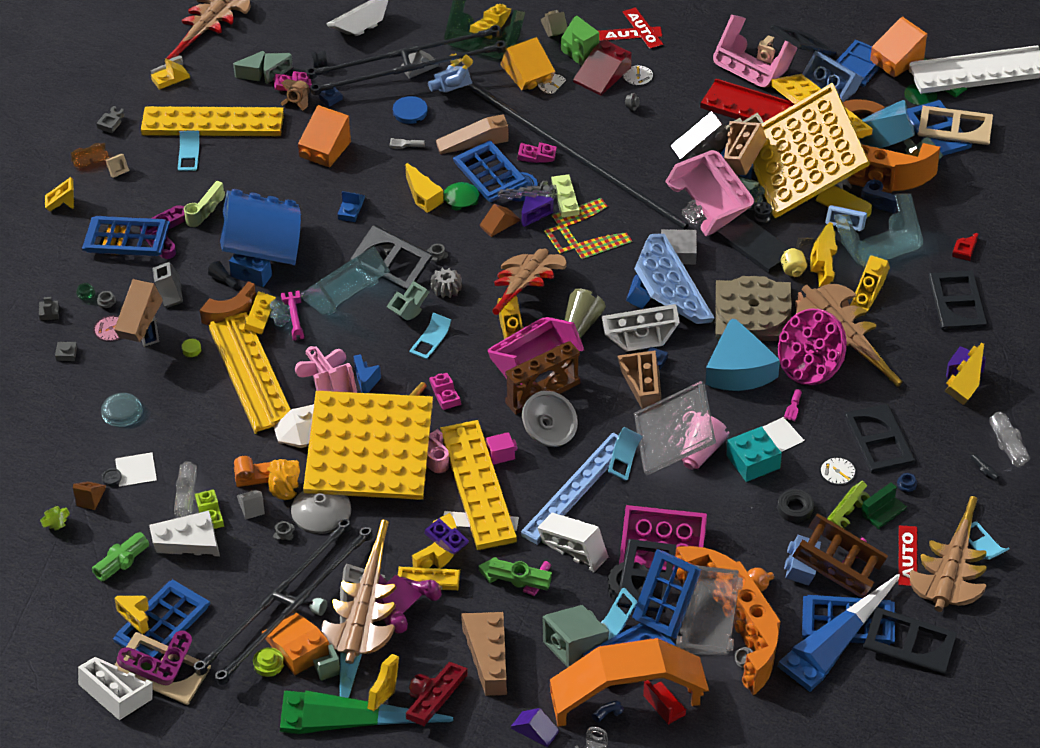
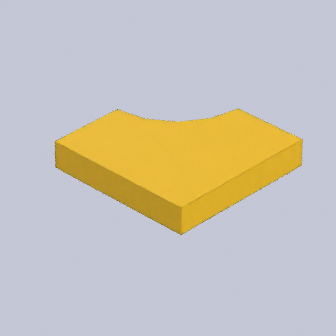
M391 654L382 663L379 676L369 691L368 709L375 711L395 693L399 656Z

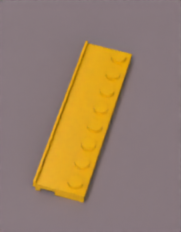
M247 312L227 317L225 321L219 323L210 322L209 329L252 429L257 434V431L274 427L290 411V407L256 333L244 329L248 318Z

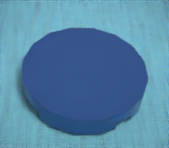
M403 97L394 103L393 115L399 122L414 124L418 120L422 121L427 116V104L418 97Z

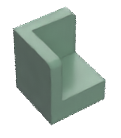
M332 644L328 645L329 655L313 660L314 667L321 681L340 675L339 658Z

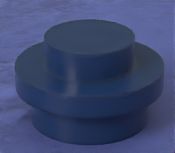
M904 473L898 478L897 486L902 491L911 492L916 489L917 480L914 475Z

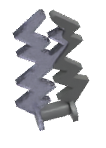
M542 181L540 186L520 187L519 190L500 189L498 196L506 199H513L514 197L521 199L522 196L536 198L539 195L555 199L557 187L556 185L549 186L548 181Z

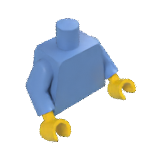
M465 55L462 59L451 60L452 64L448 65L447 70L435 74V80L428 82L431 92L435 90L448 92L472 84L468 67L473 63L472 58ZM460 62H462V63L464 64V66H457V65H458Z

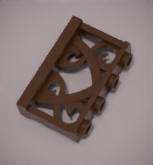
M568 341L505 371L507 377V397L505 398V403L517 415L522 412L526 401L537 392L553 391L560 394L579 385L578 356L580 351L571 341ZM548 370L553 371L547 378L537 383L534 382L540 374Z

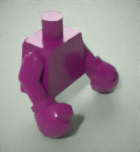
M380 574L379 585L395 584L397 588L389 596L376 599V603L388 604L394 602L396 604L394 610L382 620L385 621L387 626L393 624L395 626L394 632L399 634L405 632L408 627L407 619L403 613L422 595H425L431 601L438 600L441 596V587L434 580L418 582L405 577H399L398 575L393 576L387 582Z

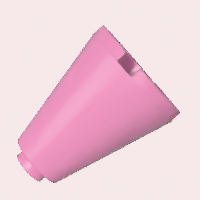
M699 413L693 418L681 458L683 465L688 469H698L729 436V431L727 433L725 431L726 426L710 415L705 418L701 417L702 414Z

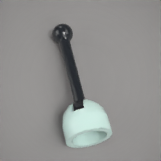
M286 591L282 593L283 595H286L293 599L297 598L295 596L289 595ZM315 598L311 602L307 600L303 602V604L309 605L311 612L320 616L324 614L327 608V601L321 598Z

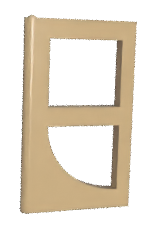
M923 106L919 132L917 134L921 137L928 136L929 138L989 145L993 114ZM928 115L953 117L951 132L927 129ZM960 118L984 121L974 131L958 133Z
M135 632L126 646L136 650L141 643L163 654L168 649L167 645L138 632ZM176 654L168 656L171 661L174 658L180 660ZM186 654L183 662L194 667V664L201 660ZM126 655L124 660L128 661V659H130V656ZM117 662L115 663V666L118 667L119 671H122L126 674L130 672L128 670L121 668L117 664ZM195 672L185 680L173 682L166 686L151 681L153 682L152 690L188 705L207 673L199 676ZM135 674V678H138L142 681L149 680L147 678Z

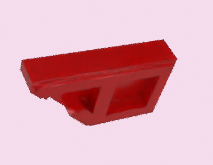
M978 233L966 239H958L952 257L970 261L978 239Z

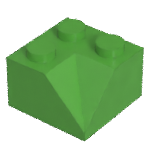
M578 16L573 18L561 37V50L563 53L567 54L581 66L593 48L599 44V32Z

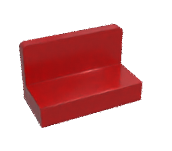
M649 680L644 681L643 696L668 725L686 715V709L661 681L655 685H652Z

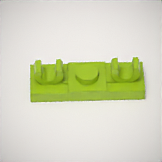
M862 480L853 486L827 519L843 528L841 524L844 527L849 525V520L843 516L844 514L846 516L854 510V504L861 508L863 504L861 498L864 501L870 498L868 493L863 492L867 484Z

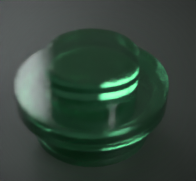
M82 283L78 286L76 295L81 300H88L95 295V289L89 283Z

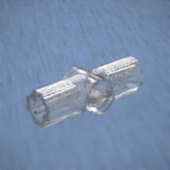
M1002 412L995 413L990 417L989 422L997 435L999 448L1001 450L1005 449L1013 465L1017 467L1023 466L1029 461L1030 456L1022 444L1020 431L1017 428H1013L1006 414Z
M184 462L179 468L174 515L179 518L192 515L197 476V465H194L192 462Z

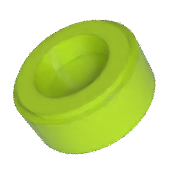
M188 339L182 344V352L187 357H195L201 352V344L196 339Z

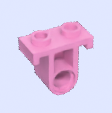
M436 429L429 436L427 467L435 473H444L449 468V453L447 448L443 446V433Z

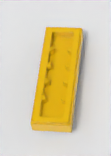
M258 291L244 329L262 334L276 297Z
M399 567L398 576L418 582L434 580L440 585L441 590H458L460 570Z

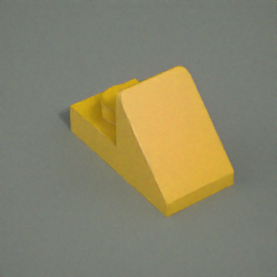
M165 59L166 69L151 75V79L158 89L190 78L189 73L182 65Z
M70 177L45 195V208L52 211L63 202L74 209L73 178Z
M117 596L114 598L117 611L142 635L149 630L147 622L149 619L145 613L149 609L146 596Z

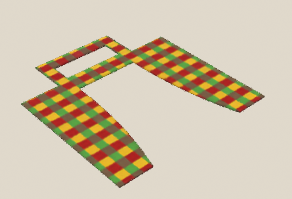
M602 198L579 205L580 215L561 217L560 212L552 214L558 226L544 230L560 254L575 249L581 259L633 242L627 233L607 235L578 243L567 226L587 219L608 207ZM560 230L570 246L562 248L551 232Z

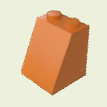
M901 17L872 46L870 61L895 78L909 69L910 62L924 60L927 33L904 17Z
M318 105L298 143L299 157L330 168L351 143L349 116Z

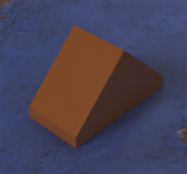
M493 204L481 222L480 227L492 237L519 222L520 218L510 209Z
M88 481L73 484L76 506L95 510L106 489V485Z

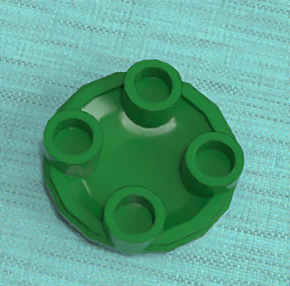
M459 182L448 186L444 190L443 196L444 200L451 205L453 210H460L463 207L476 205L479 192L474 185Z

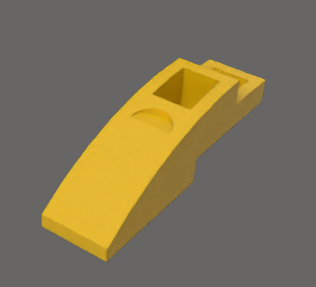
M496 4L484 11L483 19L470 25L469 32L478 33V31L490 29L493 25H498L501 29L512 9L506 8V5ZM486 36L485 38L491 39L493 36Z
M831 222L825 226L817 238L810 257V270L818 274L819 287L832 282L835 276L832 267V256L837 252V245L835 243L833 223Z

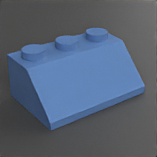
M816 50L802 73L821 89L833 83L842 102L856 93L864 77Z

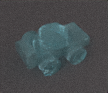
M757 186L749 191L754 199L753 205L749 208L751 211L754 210V206L763 200L761 195L765 193V189L762 186Z
M273 300L270 303V308L273 309L270 316L274 318L276 326H284L286 322L290 321V315L285 314V312H289L290 306L284 305L282 301Z

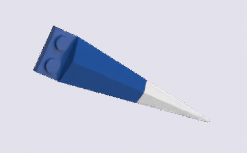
M900 574L894 576L795 645L778 662L777 667L809 692L812 691L823 681L869 616L899 580Z

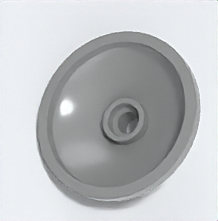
M540 391L533 394L526 401L522 410V421L527 433L536 442L544 446H562L570 441L576 433L578 420L575 409L564 396L556 392Z
M302 491L292 503L291 514L295 524L302 530L313 534H325L335 531L339 527V521L349 519L351 503L347 495L309 494Z

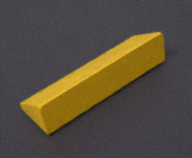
M835 185L821 192L816 198L817 202L827 207L833 205L867 213V217L871 214L872 205Z

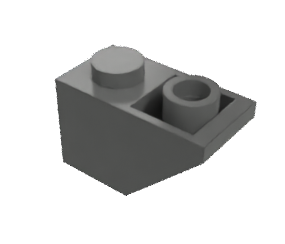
M170 262L154 267V282L163 299L164 307L169 308L182 303L180 275Z

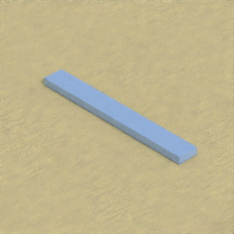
M612 433L521 531L522 537L536 545L542 541L537 527L551 513L565 516L609 468L614 446L618 438L617 434Z

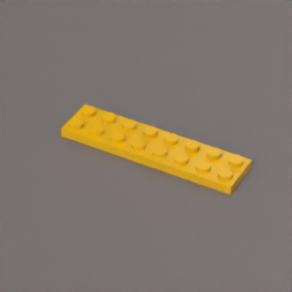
M803 74L771 79V86L794 104L821 90ZM845 108L858 138L872 135L873 128Z
M145 107L141 135H180V131H199V136H281L284 110L280 107Z
M475 420L440 427V431L443 433L444 446L449 453V462L477 550L517 542L479 421Z

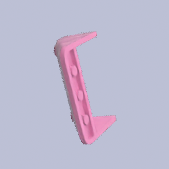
M714 150L675 164L665 181L675 192L685 189L707 218L701 224V230L705 236L714 234L717 230L749 209L754 203L752 195L722 155Z

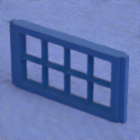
M490 140L453 158L458 168L489 202L507 195L498 196L500 189L517 190L528 184L523 175ZM488 151L494 154L483 160L479 157V155ZM475 157L479 161L469 167L464 164ZM495 159L501 162L491 168L486 165ZM481 166L485 167L486 170L477 175L472 173V170ZM503 167H506L508 172L499 176L493 173ZM489 174L493 176V179L483 184L479 180ZM511 175L516 178V180L505 185L501 181ZM497 182L501 185V187L491 192L486 188Z
M92 217L82 251L87 253L145 256L161 255L170 221L147 218ZM100 225H112L110 232H98ZM115 226H127L125 233H114ZM131 226L142 227L141 234H129ZM158 227L156 235L145 234L146 228ZM96 237H108L106 245H94ZM123 238L122 245H110L111 239ZM127 239H139L137 247L125 246ZM143 239L154 240L153 247H141Z
M172 579L148 601L149 609L145 613L158 622L145 632L144 636H152L162 644L169 646L174 634L178 631H186L206 611L210 601ZM170 592L182 598L174 606L163 601ZM185 600L196 606L189 615L177 609ZM159 603L170 609L162 618L151 612ZM173 612L185 618L177 627L165 621ZM127 622L115 634L113 641L125 648L132 639L127 635L135 627ZM161 624L173 630L166 639L153 633ZM141 643L136 649L156 659L163 654L157 650L151 651L141 645Z
M803 596L802 638H807L816 632L814 631V620L830 622L837 617L833 616V606H846L847 610L863 598ZM882 600L877 606L895 613V602H891V600ZM815 605H828V616L814 615ZM868 618L864 623V634H856L851 640L852 643H865L872 619ZM883 618L880 622L883 625V635H876L875 641L887 645L894 644L895 622Z

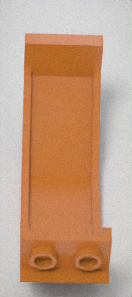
M658 638L597 647L550 679V694L557 725H566V715L569 711L609 686L665 678L687 687L688 692H691V705H700L701 696H704V692L709 691L701 659L699 656Z

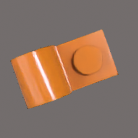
M249 456L236 458L234 460L236 486L268 483L270 472L267 471V468L270 467L271 462L253 464L252 458Z

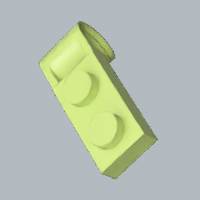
M216 181L198 204L189 203L185 205L184 214L188 226H199L215 210L217 204L224 199L225 191L222 182Z

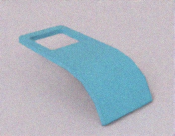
M180 131L178 171H196L199 157V131ZM195 159V167H181V160Z
M433 313L429 326L410 349V353L423 359H428L446 336L450 328L451 319ZM420 342L433 346L427 355L415 351Z
M626 427L622 429L614 446L608 469L609 473L625 481L628 480L636 448L643 436ZM615 459L628 466L625 476L612 469Z
M975 521L971 524V528L976 526L985 535L974 542L969 538V543L975 550H985L987 552L984 559L989 560L1009 550V547L1006 549L1000 547L978 522Z
M625 588L621 589L609 613L601 622L609 630L608 640L619 635L637 604V600ZM623 594L632 602V606L627 614L618 607Z

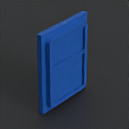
M855 40L836 62L864 77L860 86L864 87L881 68L870 61L872 46Z

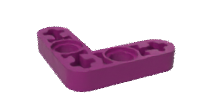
M174 206L150 219H166L170 221L169 229L186 221L184 206ZM147 227L145 234L156 235L158 227ZM166 236L160 256L164 259H170L175 256L176 249L175 244ZM145 239L146 242L151 247H153L154 241Z
M186 631L176 632L162 661L129 647L122 648L117 656V664L125 670L158 684L170 685L175 680L186 657L192 637ZM184 639L185 642L182 644L181 649L177 648L179 641ZM176 654L180 660L172 662L168 656ZM126 655L130 656V659H128V661L124 660ZM145 662L151 664L152 669L144 670L142 669L141 664ZM165 672L169 673L167 677H163Z

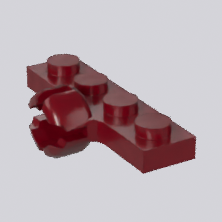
M449 662L435 678H429L423 674L415 675L409 685V695L416 699V701L406 712V719L425 726L468 675V668Z

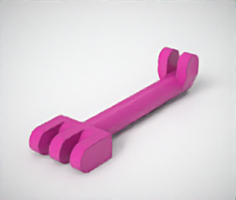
M296 291V296H293L292 292H288L289 297H286L285 293H281L282 304L289 305L293 325L292 338L297 340L296 335H300V339H304L296 307L297 303H301L300 292Z

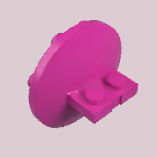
M806 309L794 315L780 333L778 343V357L781 367L787 376L795 382L805 385H817L829 380L844 362L847 348L844 328L833 314L822 309Z

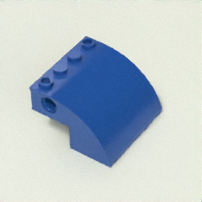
M238 189L227 190L223 207L225 221L220 239L222 251L295 265L301 224L299 205L293 200L287 199L284 202L279 201L277 197L273 196L264 198L260 197V194L253 192L248 195L243 194V191Z

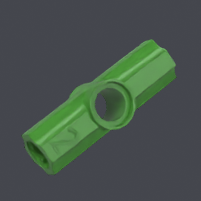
M139 532L123 544L113 545L109 549L107 556L92 567V572L102 582L120 568L123 570L129 568L134 561V557L149 546V541L144 534Z
M492 558L488 577L512 582L516 587L530 586L548 590L552 572L528 567L522 561L511 563Z

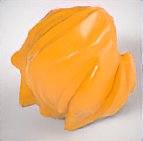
M285 459L273 460L270 463V467L267 468V471L270 472L268 480L269 490L278 499L290 500L297 495L294 488L298 487L299 462L297 460L287 461Z

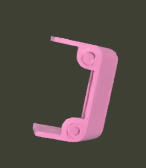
M731 15L713 55L715 64L760 87H769L771 79L781 77L788 70L797 47L785 41L778 57L773 60L771 65L745 53L747 40L739 35L746 18Z

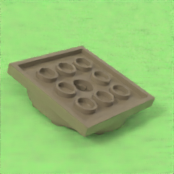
M741 276L732 281L716 280V339L721 338L728 322L731 319H736L760 341H779L780 333L791 319V282H775L765 276Z

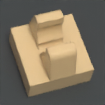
M119 154L105 160L111 177H116L129 171L124 154Z

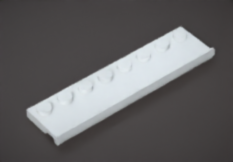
M1037 45L914 61L909 64V72L913 74L914 82L920 94L961 87L967 88L1040 78V50Z

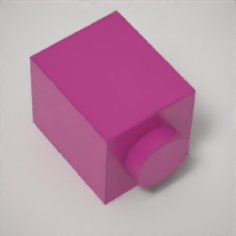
M509 432L486 438V446L492 464L515 459L517 444L515 439H511Z

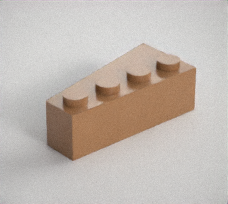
M503 612L463 613L462 629L471 650L474 664L477 667L485 696L507 695Z

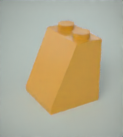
M537 37L508 47L501 61L503 69L521 90L527 88L530 90L540 83H549L555 73Z

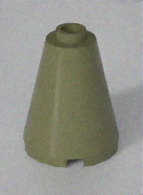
M575 289L570 294L565 321L574 322L580 339L600 317L606 307L601 297L597 295L595 298L591 295V291L585 289Z

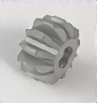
M442 268L441 271H435V274L432 275L431 289L435 292L436 296L441 295L442 298L445 296L451 298V295H457L458 291H461L462 278L457 273V270L451 271L450 268L447 270Z

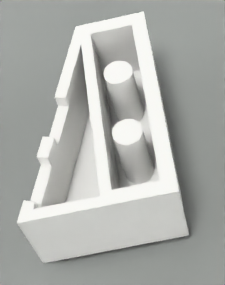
M551 513L537 527L544 544L561 554L566 552L574 557L573 561L577 563L584 562L590 566L589 570L595 572L608 558L600 529L595 525Z

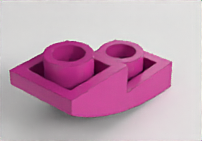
M293 71L292 76L275 74L274 87L275 90L287 91L282 85V82L286 79L304 81L308 84L309 88L312 85L311 79H308L307 74L304 72Z
M539 142L538 147L521 143L517 160L536 163L554 161L556 146Z
M448 373L438 374L429 378L435 396L443 410L461 405L460 397L456 393L453 381Z

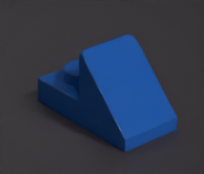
M342 191V204L337 214L338 220L356 222L365 195Z
M361 354L353 356L354 368L361 393H369L381 378L380 366L368 367L367 362H363Z

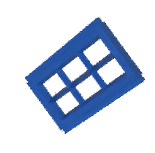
M657 549L632 618L669 637L677 638L701 569L663 550ZM665 561L675 565L669 581L659 576ZM678 567L688 572L683 587L673 583ZM657 581L668 585L662 600L652 596ZM671 587L681 591L676 607L666 603ZM650 600L660 604L655 620L645 615ZM664 607L674 611L669 627L659 622Z

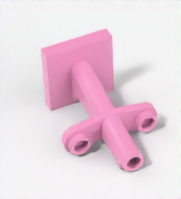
M311 346L306 350V355L310 361H301L296 364L295 372L299 377H314L317 391L357 393L352 366L349 363L341 365L346 360V354L341 349H335L324 357L317 346Z

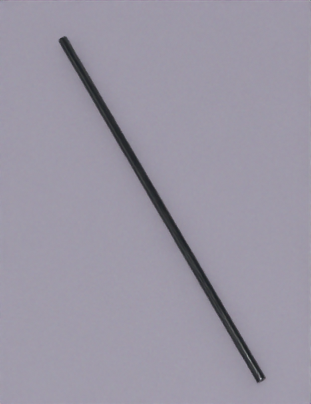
M473 83L467 85L469 90L684 230L688 228L689 224L507 105Z

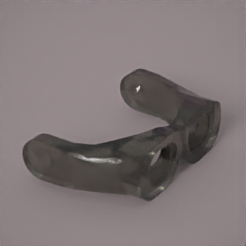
M798 237L796 249L800 250L804 245H814L817 238ZM805 257L807 266H810L811 259Z

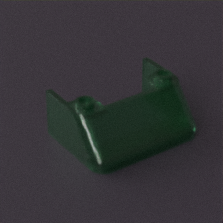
M453 0L444 40L475 34L469 32L470 25L473 24L472 16L463 12L466 0ZM513 11L510 26L503 30L502 37H492L491 39L476 37L448 45L468 51L483 49V47L495 45L497 41H504L506 49L514 46L520 36L525 11ZM496 51L481 54L497 59H503L505 52L498 53Z

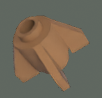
M284 80L282 85L287 90V98L281 102V105L283 106L288 101L298 103L302 111L306 109L310 92L308 84L301 80Z

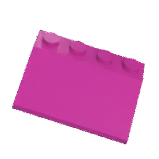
M626 505L619 564L624 562L629 539L677 545L676 547L694 546L704 548L707 514ZM637 550L635 562L645 565L647 569H650L655 552ZM665 561L662 570L666 571L667 562Z

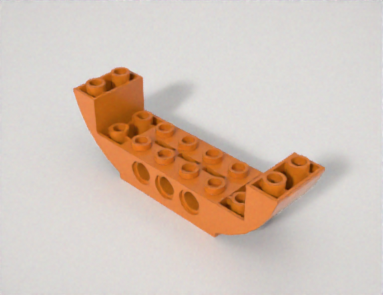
M923 143L919 155L916 157L862 145L871 165L849 176L848 181L850 184L864 187L869 180H879L883 184V191L888 193L918 187L931 180L937 174L940 147Z
M676 547L675 557L701 569L697 582L704 580L706 586L711 588L716 601L723 606L725 615L734 623L736 632L740 633L744 638L746 647L754 651L746 654L742 682L745 688H749L752 695H755L765 685L771 675L781 621L740 561L736 562L722 553L703 547ZM678 567L675 580L679 581L682 587L688 572Z

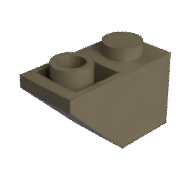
M558 10L550 11L541 19L548 37L564 34L568 28L564 12L559 13Z

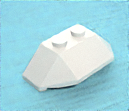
M370 0L326 24L328 27L347 35H361L365 29L374 28L378 22L383 20L388 0Z
M676 304L602 316L605 335L626 352L663 346L680 323Z
M314 404L291 409L274 426L279 444L285 443L299 448L309 446Z

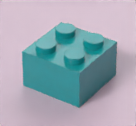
M762 426L727 440L726 455L745 482L780 469L782 453Z

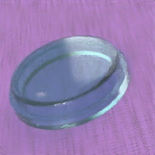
M130 393L113 394L104 401L101 407L102 418L112 426L130 425L142 413L141 402Z

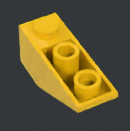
M406 163V178L415 204L428 213L444 203L443 189L433 183L427 176L420 173L415 167Z
M870 255L855 292L856 297L853 298L850 306H858L866 309L867 312L869 311L890 269L888 260Z
M517 295L499 313L504 339L523 329Z
M983 343L978 347L973 346L967 354L970 358L967 362L963 360L958 366L957 370L959 373L956 376L952 375L946 382L948 387L945 392L962 405L969 400L979 386L984 349Z

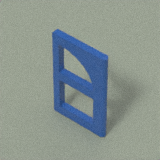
M940 100L907 109L911 124L913 123L916 133L919 132L920 121L916 115L922 114L923 106L945 108ZM943 116L947 122L929 126L927 129L951 130L953 117ZM959 127L958 133H964ZM930 138L936 146L940 147L943 156L972 147V143L945 142Z

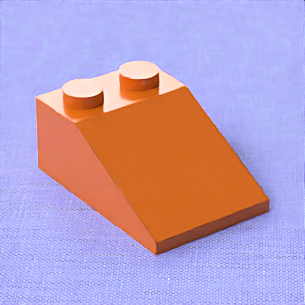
M298 613L284 619L265 638L272 648L282 653L284 663L294 676L313 666V660L329 655V641L317 626Z

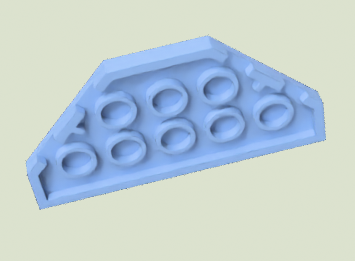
M650 234L634 269L651 298L665 306L676 304L677 312L696 324L711 323L714 320L713 314L666 235Z

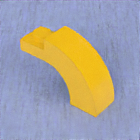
M450 513L440 518L451 529L456 528L455 520ZM434 542L427 548L412 555L413 567L430 568L435 564L440 569L452 559L454 554L446 551Z

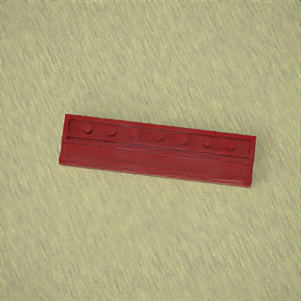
M715 79L713 85L701 101L700 108L734 119L741 118L742 121L758 112L763 122H766L795 104L782 98Z

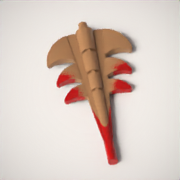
M196 0L197 2L210 4H199L188 10L189 14L201 16H189L182 19L183 24L193 25V27L166 59L170 60L177 57L207 29L221 33L222 29L218 21L233 24L234 17L231 10H238L246 14L251 7L250 0Z
M538 249L535 254H521L505 261L501 265V269L505 270L497 274L500 279L494 281L495 286H509L501 300L493 308V314L498 315L527 285L544 286L542 278H554L551 269H565L567 266L564 256L560 254L548 255L549 251L547 249Z

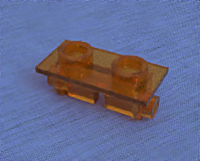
M95 143L88 148H78L71 152V162L73 161L74 167L78 168L90 165L89 158H92L93 162L97 163L109 157L108 152L105 151V143Z

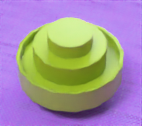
M56 506L44 512L45 517L40 522L43 527L48 526L49 529L54 528V530H58L65 526L64 522L67 521L66 517L70 513L67 508L60 509L59 506Z
M270 647L259 650L253 657L254 670L259 675L265 677L278 674L284 666L282 653Z

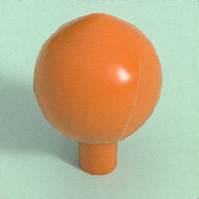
M752 568L748 571L760 592L764 591L768 587L769 581L774 579L772 572L767 573L762 568Z

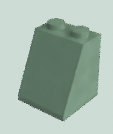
M583 605L543 616V642L567 667L580 660L582 654L608 640L609 630L606 625L601 624L596 619L594 613L590 610L588 611Z

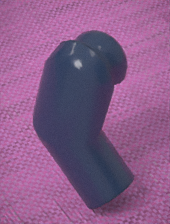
M617 700L604 703L592 714V718L599 723L610 712H613L616 716L620 715L624 711V707Z

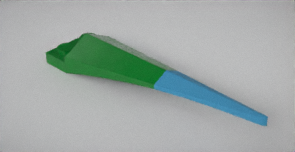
M284 691L280 732L303 734L340 728L415 722L406 719V712L409 710L407 708L382 704L375 711L368 709V701L312 691ZM434 714L428 722H451L453 717Z

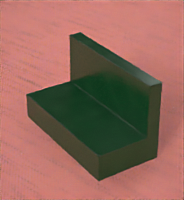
M893 483L886 485L862 504L861 516L877 529H880L907 509V506L896 498L897 487Z

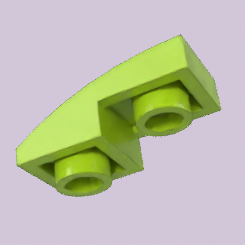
M209 490L195 494L199 513L209 511L214 529L224 527L215 491Z

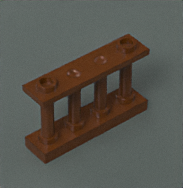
M817 513L808 527L814 531L808 542L802 539L792 557L857 596L864 598L874 583L868 579L874 567L879 570L888 555ZM820 536L832 541L826 553L815 547ZM838 546L849 552L844 563L833 558ZM856 557L867 562L861 574L851 569Z

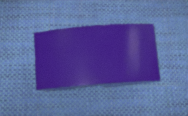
M440 518L427 527L424 532L433 542L452 554H456L469 543V540L456 528L451 529Z

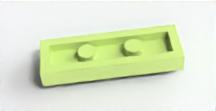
M560 175L551 177L553 188L556 190L555 196L561 217L580 215L570 176Z

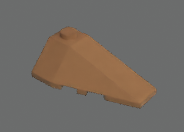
M504 114L487 117L437 139L436 144L440 154L471 149L489 140L493 144L508 142V124Z

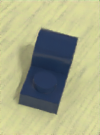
M869 180L862 189L861 199L870 203L873 208L895 214L898 196L882 192L883 184L881 181Z

